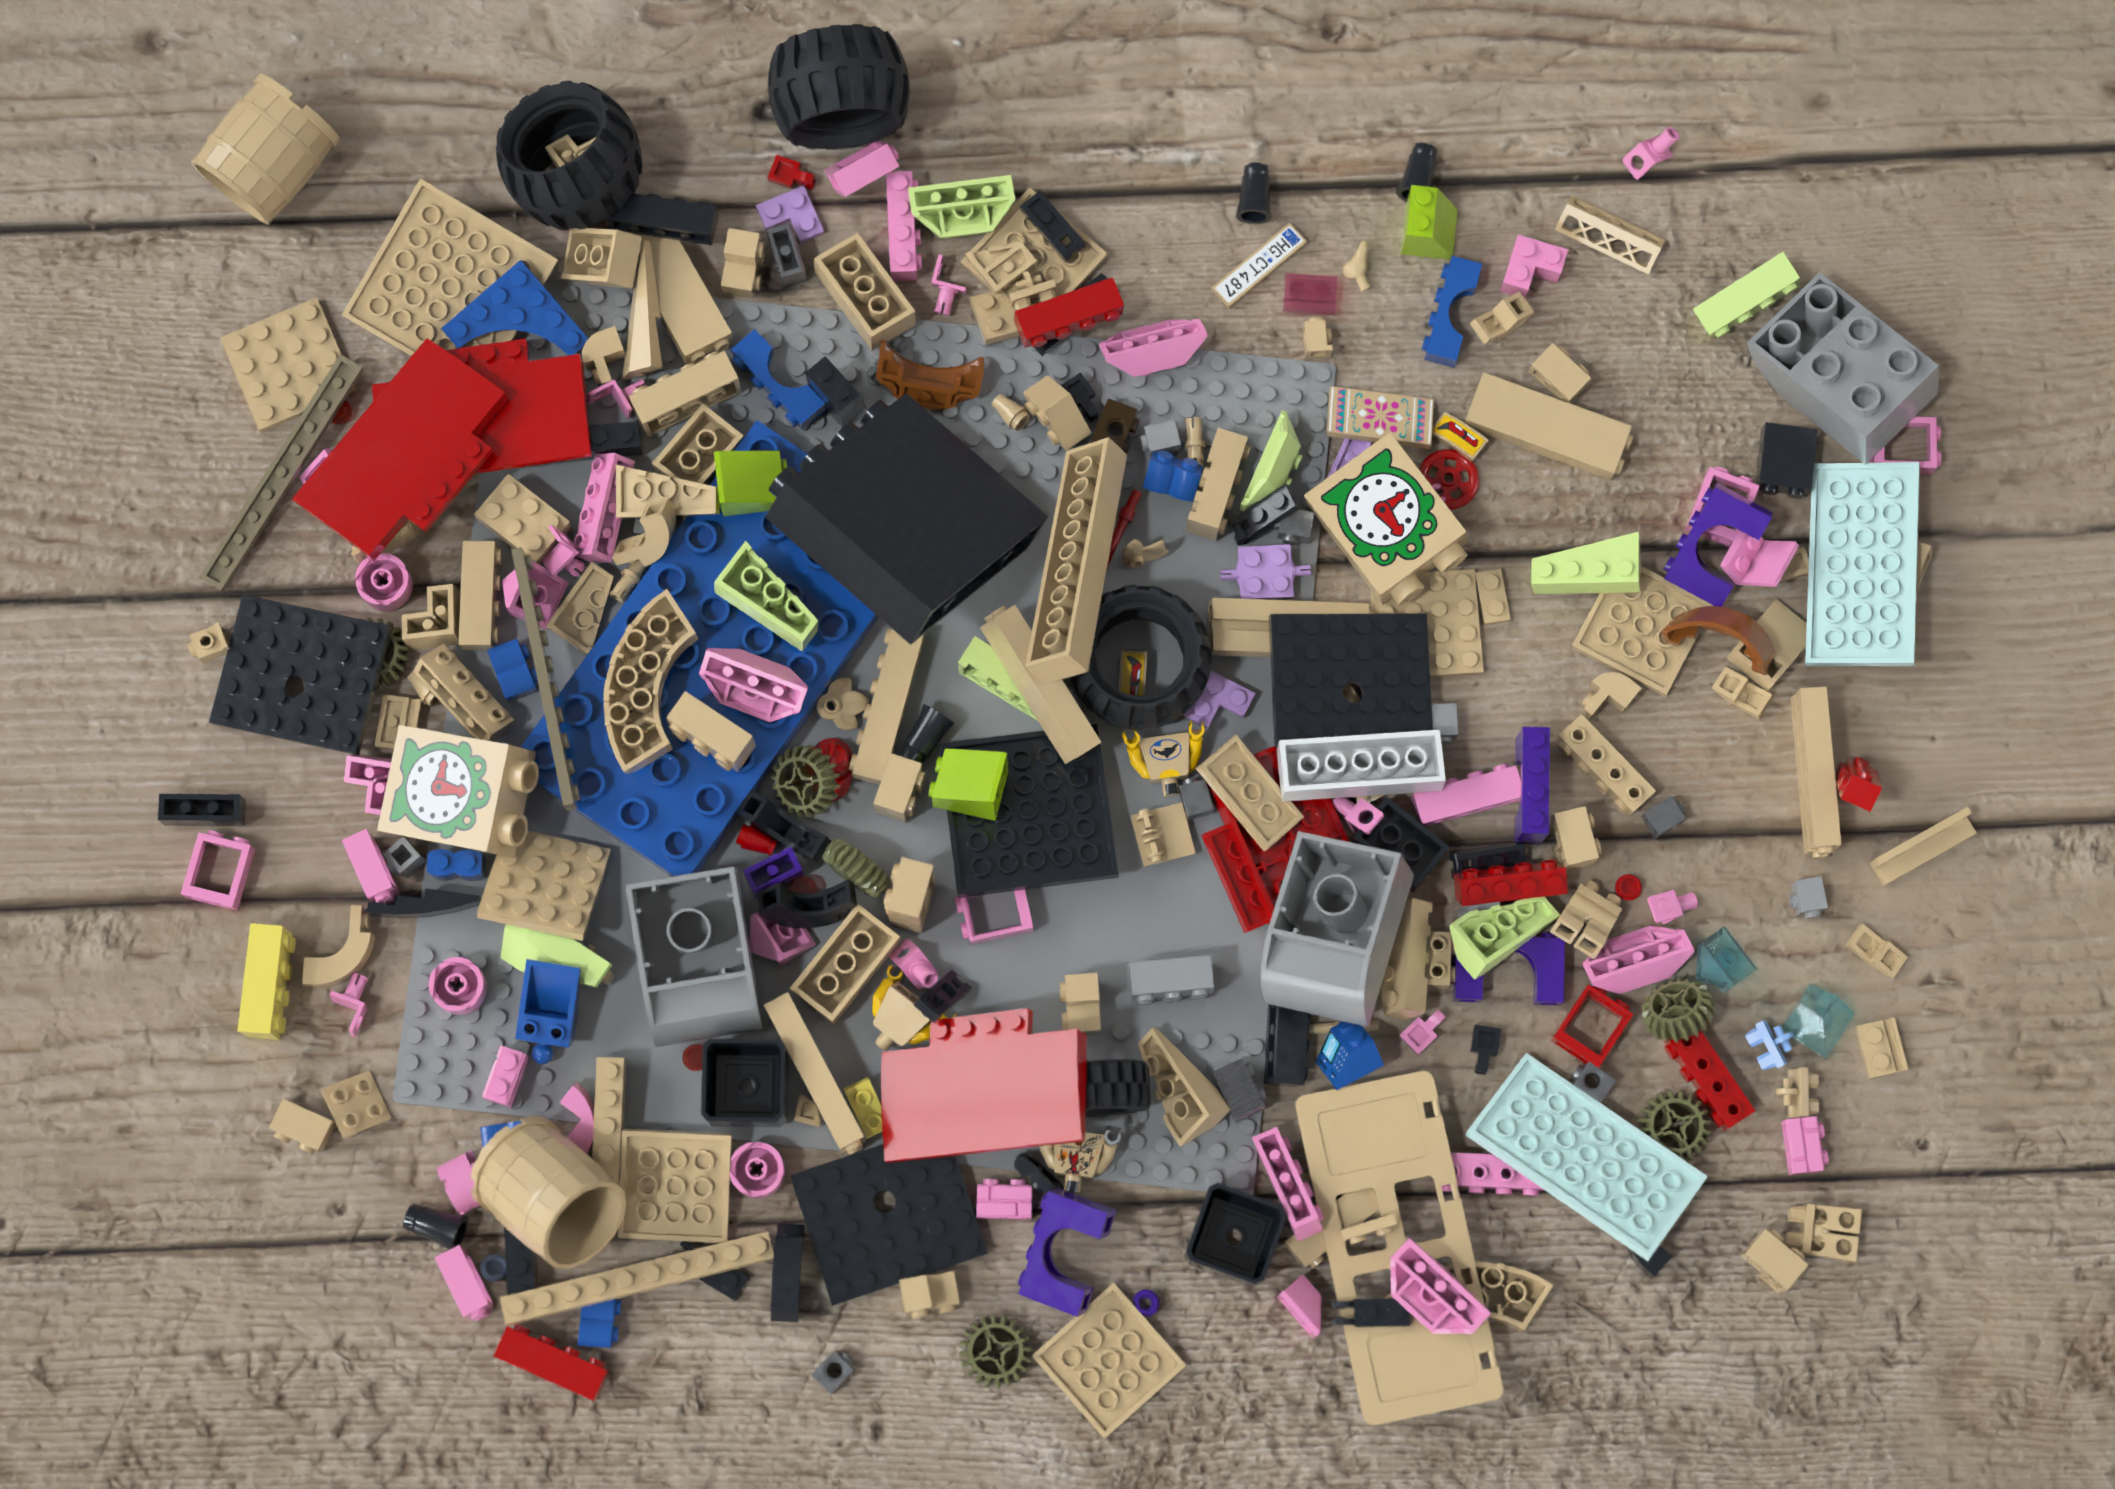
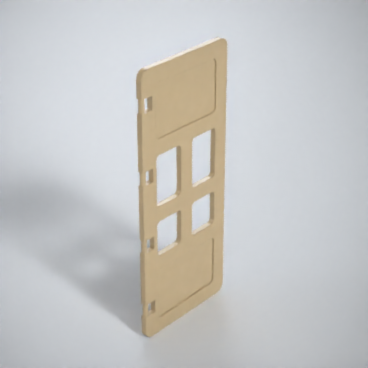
M1419 1071L1346 1086L1337 1091L1332 1089L1299 1097L1296 1101L1295 1109L1315 1201L1319 1205L1324 1217L1320 1223L1323 1229L1322 1233L1337 1301H1353V1299H1357L1353 1283L1355 1276L1386 1269L1391 1270L1390 1258L1406 1241L1394 1185L1398 1182L1430 1176L1434 1180L1445 1236L1417 1244L1435 1259L1449 1257L1452 1261L1455 1278L1462 1284L1460 1269L1469 1268L1472 1284L1464 1286L1485 1306L1433 1076L1427 1071ZM1432 1101L1435 1117L1426 1119L1423 1103ZM1450 1184L1454 1200L1445 1202L1441 1186ZM1370 1188L1375 1191L1380 1218L1395 1214L1398 1224L1392 1227L1393 1232L1384 1235L1386 1240V1248L1384 1250L1349 1256L1346 1251L1345 1242H1343L1340 1234L1342 1228L1335 1199L1340 1194ZM1353 1308L1339 1309L1341 1317L1354 1319ZM1411 1313L1410 1326L1408 1327L1343 1326L1362 1417L1369 1425L1375 1426L1494 1401L1503 1394V1384L1488 1317L1472 1334L1431 1333ZM1488 1352L1491 1368L1482 1370L1479 1353Z

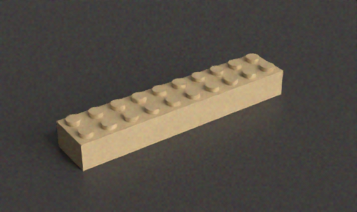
M1109 437L1066 451L1025 665L1044 684L1088 672L1127 459V454Z

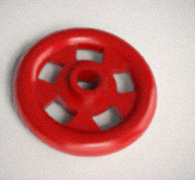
M1443 449L1435 451L1428 455L1419 466L1420 472L1431 486L1440 484V490L1443 491L1440 498L1445 496L1446 500L1444 503L1450 510L1459 509L1467 505L1478 491L1479 473L1476 465L1456 450ZM1447 459L1456 461L1455 468L1444 466V461ZM1432 466L1439 469L1435 478L1428 476ZM1467 471L1469 481L1461 482L1459 472ZM1444 476H1452L1453 481L1450 483L1446 482ZM1459 488L1463 495L1453 499L1450 492Z

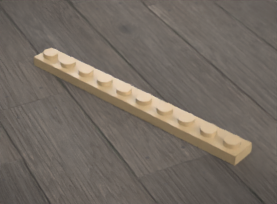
M767 1231L500 1297L505 1325L509 1326L773 1260L774 1253Z

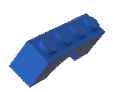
M1455 256L1451 257L1449 264L1444 263L1440 277L1445 279L1443 288L1438 287L1434 300L1439 305L1437 312H1431L1428 326L1432 327L1431 335H1425L1421 349L1426 352L1424 360L1455 367L1463 336L1452 326L1449 319V308L1458 299L1474 295L1482 263Z
M755 329L731 349L734 357L732 362L740 371L746 370L751 375L749 379L758 390L763 388L769 394L767 396L769 402L776 409L781 407L787 413L785 418L794 428L798 425L804 431L826 411V405L823 400L808 385L789 388L782 386L772 378L769 372L770 362L774 355L772 346Z

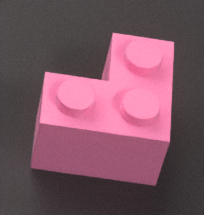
M1518 235L1500 292L1509 295L1521 292L1523 297L1526 298L1533 276L1557 283L1568 249Z
M359 754V756L347 755L344 782L368 786L365 813L380 815L392 759Z

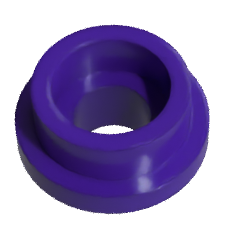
M1144 1289L1135 1294L1132 1304L1144 1317H1150L1158 1311L1160 1301L1155 1292ZM1144 1298H1148L1151 1301V1306L1147 1309L1141 1306V1300Z

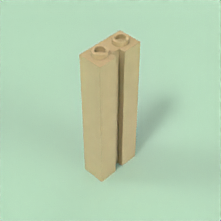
M630 233L641 236V241H650L661 315L660 320L685 364L702 362L705 360L706 354L712 351H718L719 353L726 351L730 345L734 344L732 332L680 241Z
M1484 372L1464 422L1479 433L1609 480L1612 479L1615 473L1620 474L1625 459L1620 458L1623 449H1629L1633 439V435L1629 434L1632 426Z
M1212 598L1208 602V636L1212 655L1270 657V614H1373V612L1369 611V603Z
M1003 605L984 619L987 623L980 627L981 631L1063 762L1066 764L1100 744V739L1063 680L1044 684L1025 667L1032 631L1016 605L1009 609Z
M1827 687L1799 688L1796 694L1790 698L1804 855H1812L1813 859L1828 858L1829 854L1834 853L1841 846Z
M787 992L764 1004L841 1153L848 1152L849 1155H852L863 1149L862 1144L866 1142V1139L789 993Z

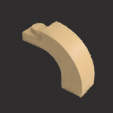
M351 905L349 936L346 944L339 952L324 958L304 957L302 981L304 986L308 988H326L339 985L349 980L353 973H358L366 964L374 946L375 936L372 933L365 932V929H369L370 915L366 913V909L363 906Z

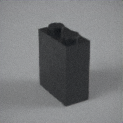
M826 356L805 372L808 386L823 400L826 410L841 427L863 412L860 394Z
M1765 422L1760 433L1755 484L1760 485L1758 490H1762V493L1766 495L1785 493L1788 494V497L1796 499L1803 498L1812 490L1818 429Z

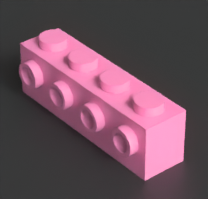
M912 171L889 172L886 174L891 279L893 281L917 280V270H922L921 254H916V245H921L920 229H915V220L918 219L911 212L908 188L918 187V180H913Z
M616 453L595 454L591 465L589 483L585 491L586 496L583 508L579 516V526L574 538V546L579 551L576 557L594 563L612 562L622 519L616 518V465L634 468L635 461Z
M1502 764L1494 767L1493 772L1483 774V771H1476L1468 774V779L1460 781L1457 778L1447 779L1442 791L1413 793L1411 800L1418 822L1426 827L1519 802L1521 780L1517 767H1509L1508 764Z
M1275 1127L1252 1137L1277 1197L1286 1211L1287 1219L1297 1241L1323 1231L1320 1223L1324 1219L1319 1205L1313 1206L1310 1200L1314 1195L1308 1182L1303 1183L1299 1176L1303 1174L1298 1160H1292L1289 1154L1293 1149L1287 1136L1282 1138L1278 1128Z
M1450 1152L1458 1188H1469L1468 1193L1484 1194L1485 1189H1496V1194L1512 1195V1190L1523 1191L1525 1196H1539V1191H1545L1493 1154ZM1450 1184L1441 1186L1442 1192H1452Z

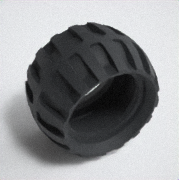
M863 24L830 25V27L810 29L799 35L795 34L776 47L769 67L768 93L775 121L787 141L789 140L795 146L806 147V149L835 150L837 148H852L867 143H874L886 136L893 135L898 128H902L908 111L910 81L903 55L888 31L884 32L879 27L863 26Z
M561 81L560 84L551 86L548 84L540 87L533 94L526 95L512 111L510 110L504 118L505 122L497 133V165L507 191L514 201L532 218L547 226L551 225L558 230L568 231L570 228L581 230L589 228V225L599 221L602 223L609 219L611 214L618 209H622L628 203V198L632 192L636 191L639 185V174H642L640 142L634 125L626 112L605 92L585 82H580L579 84L572 81ZM566 135H569L576 145L586 143L595 138L592 144L577 158L561 167L546 171L552 163L545 148L546 146Z
M1135 584L1123 586L1120 589L1108 591L1102 595L1088 672L1071 676V683L1084 705L1109 724L1129 728L1130 730L1162 727L1183 716L1202 695L1211 671L1212 651L1210 639L1200 616L1178 595L1152 585L1136 586ZM1129 620H1150L1165 627L1175 637L1183 654V668L1170 686L1156 694L1135 696L1120 692L1106 682L1097 667L1095 651L1101 638L1115 625Z

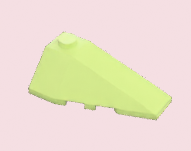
M1545 897L1517 900L1514 904L1505 906L1495 905L1483 911H1469L1449 926L1457 960L1475 980L1555 921L1560 914Z
M507 924L505 926L500 958L521 972H525L526 959L581 967L580 984L598 987L612 966L611 963L574 939Z

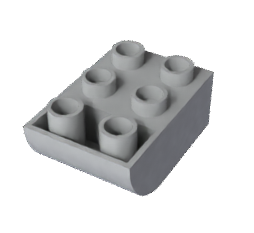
M1820 272L1747 342L1754 363L1775 391L1865 465L1938 394L1939 365Z
M1298 831L1263 949L1261 988L1267 1004L1369 1027L1414 878L1413 872L1401 853Z
M728 867L625 885L645 1008L655 1047L762 1030V1016L737 869L735 867Z

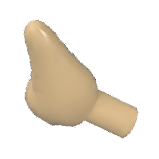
M1366 240L1360 243L1354 256L1343 266V275L1350 280H1356L1361 292L1371 288L1365 276L1368 251Z

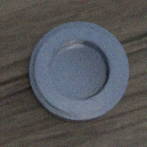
M498 1254L486 1256L481 1262V1274L485 1279L492 1282L503 1280L506 1277L505 1258Z

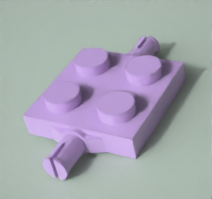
M1291 544L1238 547L1236 569H1220L1221 581H1237L1240 588V599L1293 598L1295 576H1311L1310 565L1294 566L1291 558Z

